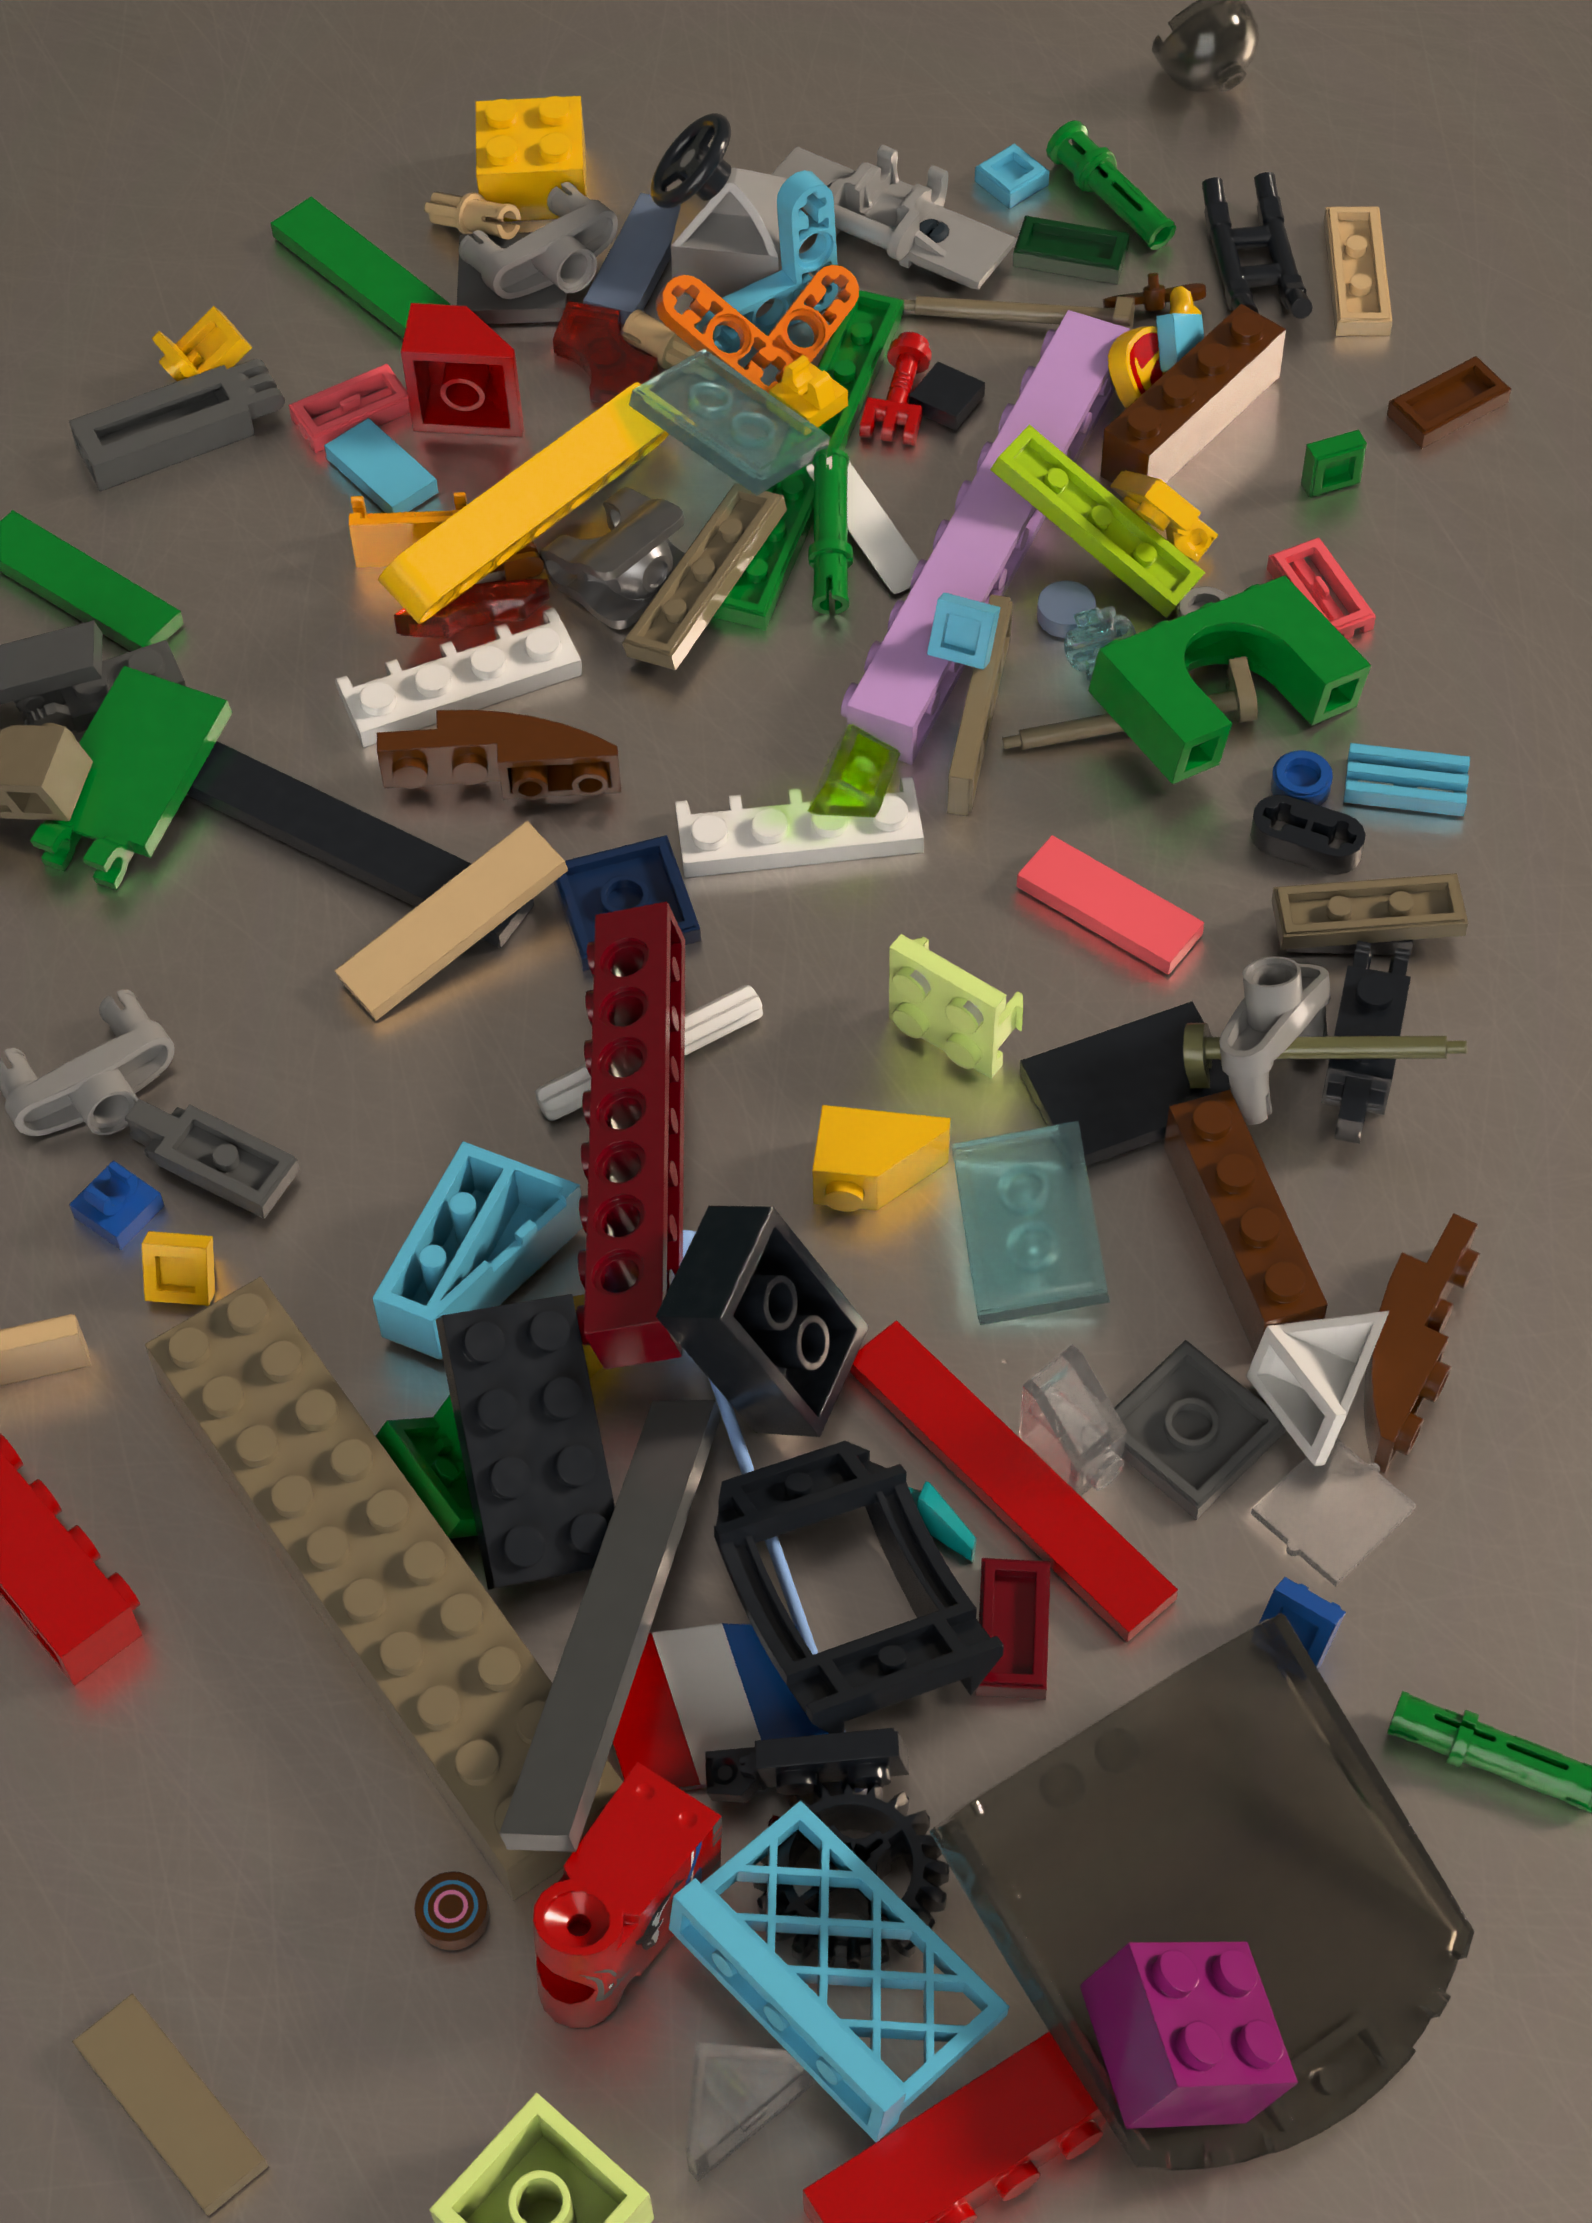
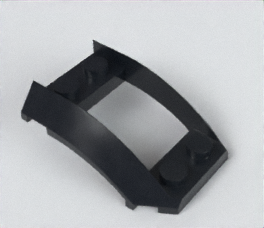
M842 1441L722 1481L718 1500L716 1526H714V1538L726 1569L763 1648L811 1723L829 1734L844 1732L846 1721L959 1680L971 1696L1003 1656L1004 1644L998 1636L990 1638L976 1619L977 1608L960 1586L935 1545L907 1485L906 1470L901 1464L885 1468L870 1461L869 1450L848 1441ZM865 1506L890 1567L917 1618L813 1655L781 1602L755 1543Z

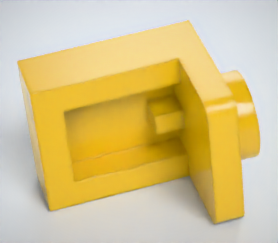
M215 306L176 344L160 331L151 338L165 354L158 362L177 382L225 365L227 369L234 367L252 349V346L229 319Z

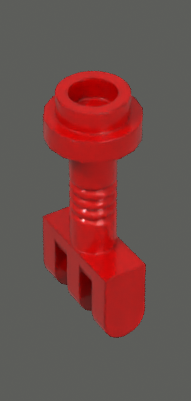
M904 332L891 342L887 358L895 369L887 398L884 400L867 397L860 423V437L871 439L876 421L883 422L881 430L882 441L893 442L898 425L905 426L902 434L903 444L915 446L922 422V406L908 404L915 375L926 371L930 365L932 352L929 348V342L924 336L915 332Z

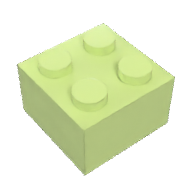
M537 2092L429 2209L434 2223H651L654 2220L650 2194Z

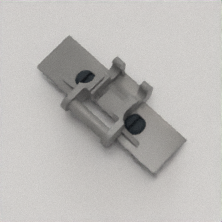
M883 144L877 152V165L862 162L856 171L796 147L771 174L788 179L796 172L804 170L813 172L832 191L836 236L840 231L846 232L886 249L887 255L898 260L899 265L909 268L913 263L972 289L979 290L1016 244V237L943 207L946 201L948 171L932 165L928 171L926 186L918 183L913 186L899 180L897 173L898 152ZM804 207L800 208L806 215H809V214L804 210Z

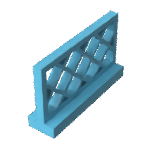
M801 1800L706 1880L700 1883L694 1878L673 1896L669 1930L876 2143L898 2123L901 2112L1008 2014L1010 2006ZM799 1830L820 1850L819 1869L777 1867L778 1846ZM768 1855V1866L756 1865ZM829 1860L839 1870H829ZM735 1882L767 1883L766 1914L736 1913L719 1895ZM777 1884L819 1886V1918L776 1915ZM829 1887L859 1889L871 1901V1921L829 1918ZM881 1912H882L891 1922L881 1921ZM755 1931L766 1932V1942ZM775 1932L818 1935V1967L787 1965L775 1953ZM828 1935L871 1938V1970L828 1968ZM881 1939L910 1940L923 1953V1973L881 1971ZM934 1964L944 1974H934ZM807 1984H818L817 1994ZM828 1985L870 1987V2020L840 2019L827 2005ZM881 1988L923 1990V2023L881 2021ZM934 1991L963 1992L982 2012L966 2026L934 2024ZM859 2037H869L870 2048ZM881 2038L923 2040L924 2064L903 2082L881 2060ZM934 2041L948 2042L934 2054Z

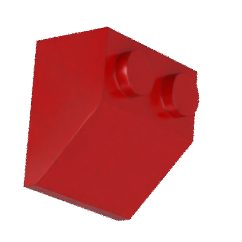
M411 303L401 348V357L413 431L523 437L524 425L515 350L467 306Z

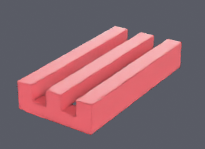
M384 364L288 405L292 421L295 425L299 424L303 437L305 439L309 438L310 447L314 453L324 450L325 444L367 418L372 420L377 426H381L410 413L407 390L388 364Z
M1319 537L1269 555L1267 570L1273 579L1285 575L1346 639L1352 638L1354 630L1360 628L1363 633L1374 629L1375 614ZM1305 557H1309L1311 559L1313 564L1316 566V568L1321 573L1323 578L1326 580L1328 585L1331 587L1333 592L1336 594L1338 599L1349 612V615L1345 616L1342 613L1340 608L1337 606L1335 601L1330 596L1329 588L1320 576L1315 575V573L1312 571L1310 566L1305 561Z

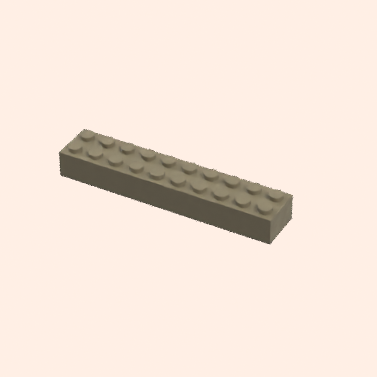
M261 1276L147 1342L145 1347L158 1383L512 1900L515 1901L562 1870L563 1865L573 1852L507 1850L499 1834L550 1692L551 1680ZM608 1760L606 1761L580 1841L623 1783Z

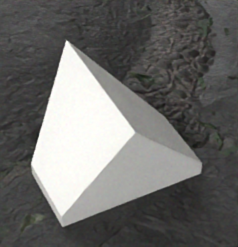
M1389 1311L1269 1325L1265 1329L1246 1377L1313 1466L1326 1464Z

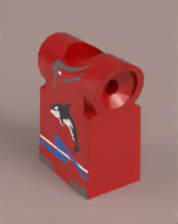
M638 1761L580 1841L577 1851L573 1852L563 1865L564 1874L558 1882L544 1890L534 1905L533 1929L538 1994L542 2006L555 2022L569 2028H589L604 2021L618 2007L627 1984L634 1976L642 1975L674 1936L669 1930L673 1896L694 1878L702 1883L721 1867L722 1816Z

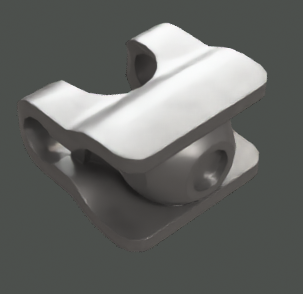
M628 487L620 489L602 503L606 511L607 525L611 532L602 537L584 540L564 534L540 551L545 572L553 586L563 594L579 602L596 619L618 630L628 628L638 621L685 554L668 539L684 525L685 519L680 507L664 499H650Z

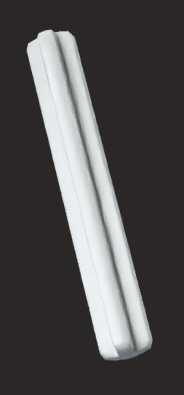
M743 985L685 1014V1055L761 1018L763 1015L762 1003L750 985ZM586 1064L536 1089L538 1106L549 1121H555L583 1107V1092L591 1090V1076L588 1073Z

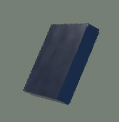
M667 835L566 860L565 863L568 871L554 881L583 971L590 970L587 959L588 942L595 941V915L667 901L685 938V945L701 941L700 926Z

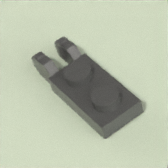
M167 640L102 661L101 679L16 700L14 703L19 712H23V714L29 713V715H26V719L23 720L24 725L41 726L44 723H55L66 726L71 732L76 730L79 733L87 730L123 666L186 686L185 680Z

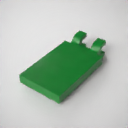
M123 666L79 742L93 763L70 821L46 820L40 824L30 840L34 847L45 850L41 857L42 862L47 866L65 872L81 837L84 836L96 840L87 850L83 861L87 866L96 868L93 875L96 883L117 890L134 853L149 858L153 855L233 713L228 701Z

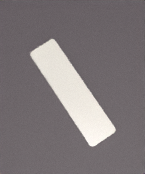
M832 456L827 458V465H829L830 469L832 468ZM849 461L847 484L848 531L892 593L897 594L910 589L912 576L919 560ZM810 464L806 467V470L814 481V466Z

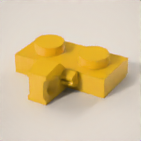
M1125 470L1121 471L1110 485V488L1124 498L1121 501L1147 524L1149 522L1161 531L1166 530L1167 540L1192 561L1198 562L1218 536L1215 531L1198 518L1201 512L1161 479Z

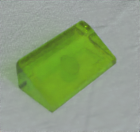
M848 724L828 757L807 811L817 815L876 817L900 756L899 750L855 725Z

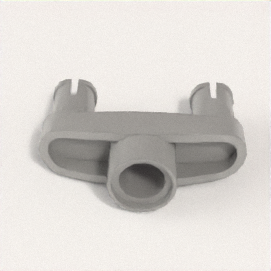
M564 182L561 184L562 190L556 186L551 190L547 198L549 210L560 218L535 230L506 249L495 244L483 231H474V239L467 235L461 240L459 255L463 261L481 273L482 280L487 287L504 299L519 298L553 284L565 293H575L589 285L597 270L596 257L615 238L618 228L616 214L599 200H590L588 197H585L570 182Z
M1273 956L1252 961L1242 972L1245 998L1229 1019L1221 1034L1219 1044L1222 1069L1229 1076L1232 1095L1247 1125L1262 1123L1268 1118L1267 1114L1271 1115L1272 1113L1268 1071L1271 1070L1274 1064L1273 1061L1297 1037L1328 1036L1326 1005L1329 1004L1331 999L1329 972L1323 967L1311 964H1298L1286 957Z
M125 989L116 992L118 999L125 1007L123 1010L119 1009L110 995L100 1004L99 1014L108 1023L116 1038L72 1059L39 1079L20 1049L9 1048L4 1050L12 1067L7 1069L0 1058V1091L6 1099L5 1111L20 1133L28 1136H41L85 1121L93 1133L111 1135L128 1126L125 1117L139 1100L136 1093L168 1068L175 1052L174 1043L160 1023L149 1019L132 991Z

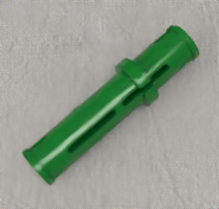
M832 448L831 469L827 465L826 449L817 451L812 459L814 466V543L808 548L809 565L814 568L812 607L815 611L822 614H830L829 595L831 593L832 599H835V614L845 612L849 608L848 568L853 564V548L847 542L849 456L843 450Z
M1402 1691L1387 1734L1395 1735L1410 1742L1412 1741L1446 1755V1763L1460 1768L1463 1762L1476 1768H1481L1524 1787L1565 1801L1592 1814V1765L1582 1763L1559 1752L1479 1722V1715L1471 1711L1465 1710L1463 1715Z

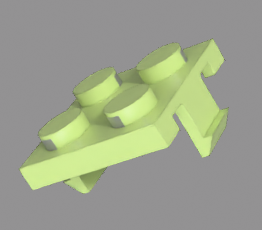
M900 934L889 947V1019L894 1021L896 1026L906 1035L912 1038H923L945 1051L947 1056L960 1067L966 1069L973 1068L992 1079L1003 1065V1052L999 1051L998 1048L1015 1028L1022 1031L1023 994L1017 991L1006 1004V994L930 951L927 938L921 937L911 940Z

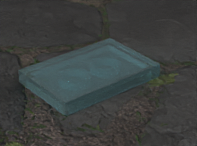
M706 349L700 350L633 389L629 406L756 496L812 462L813 455L817 451L822 449L827 451L831 438Z
M1069 1122L951 1144L976 1310L980 1325L1109 1303L1110 1299L1079 1122Z

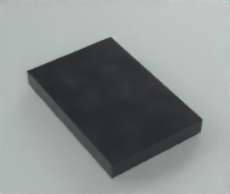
M1193 1001L1020 1060L1019 1073L1071 1172L1165 1139L1169 1106L1231 1090L1229 1076L1222 1069L1221 1059H1212V1068H1209L1210 1088H1190L1184 1066V1030L1187 1023H1204Z

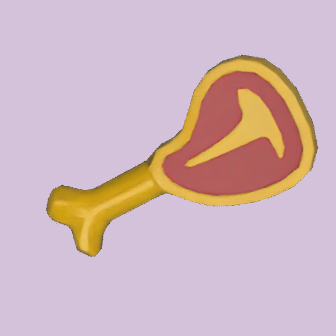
M1183 286L1173 288L1170 293L1169 314H1201L1200 310L1193 304L1190 291ZM1155 326L1139 327L1122 333L1112 343L1109 350L1108 368L1118 398L1126 409L1166 373L1160 370L1157 327Z

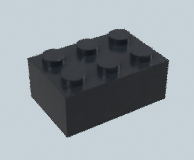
M708 1206L656 1314V1318L756 1433L821 1437L869 1328L868 1324L776 1209L765 1206Z

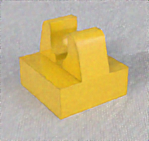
M802 355L785 367L781 382L769 390V405L809 435L848 406V390L832 379L829 373L825 370L821 371L809 362L806 356Z
M148 1231L141 1243L145 1301L209 1306L215 1295L213 1236Z

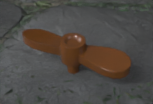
M1150 273L1147 275L1148 286L1143 288V292L1103 299L1104 308H1115L1117 297L1120 296L1134 297L1135 305L1144 304V308L1147 311L1162 310L1166 308V302H1170V293L1175 287L1165 289L1164 285H1159L1158 273ZM1204 284L1180 285L1191 292L1193 301H1199L1206 297V285Z

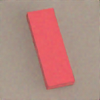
M1053 835L1017 874V887L1167 975L1174 970L1203 935V921Z

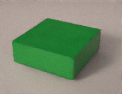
M1359 430L1306 445L1301 485L1308 497L1360 483L1367 442Z

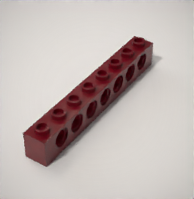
M667 901L595 915V941L588 942L587 944L588 964L594 977L593 990H588L585 995L586 1011L592 1025V1039L584 1042V1058L588 1073L591 1076V1090L584 1091L582 1096L584 1117L589 1127V1142L582 1143L581 1162L584 1174L588 1180V1195L581 1196L579 1200L580 1219L586 1233V1249L580 1250L577 1258L580 1280L585 1288V1304L577 1307L576 1315L582 1344L592 1347L605 1370L682 1357L681 1345L656 1318V1314L683 1260L685 938Z

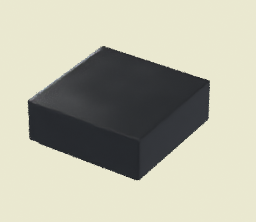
M937 362L909 395V404L922 406L923 416L953 430H957L985 396V382L941 362Z

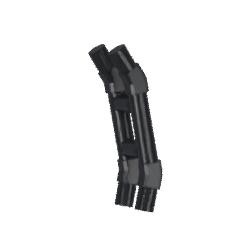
M1264 172L1254 177L1260 226L1231 229L1232 223L1229 216L1228 203L1225 200L1223 180L1218 177L1204 180L1202 182V190L1205 203L1206 226L1209 238L1213 242L1225 287V298L1230 311L1233 312L1240 304H1243L1259 313L1249 288L1278 285L1280 299L1285 308L1290 310L1293 316L1298 319L1309 316L1313 307L1306 295L1307 290L1296 268L1284 226V215L1281 200L1278 197L1275 174ZM1268 247L1272 263L1241 266L1237 250Z

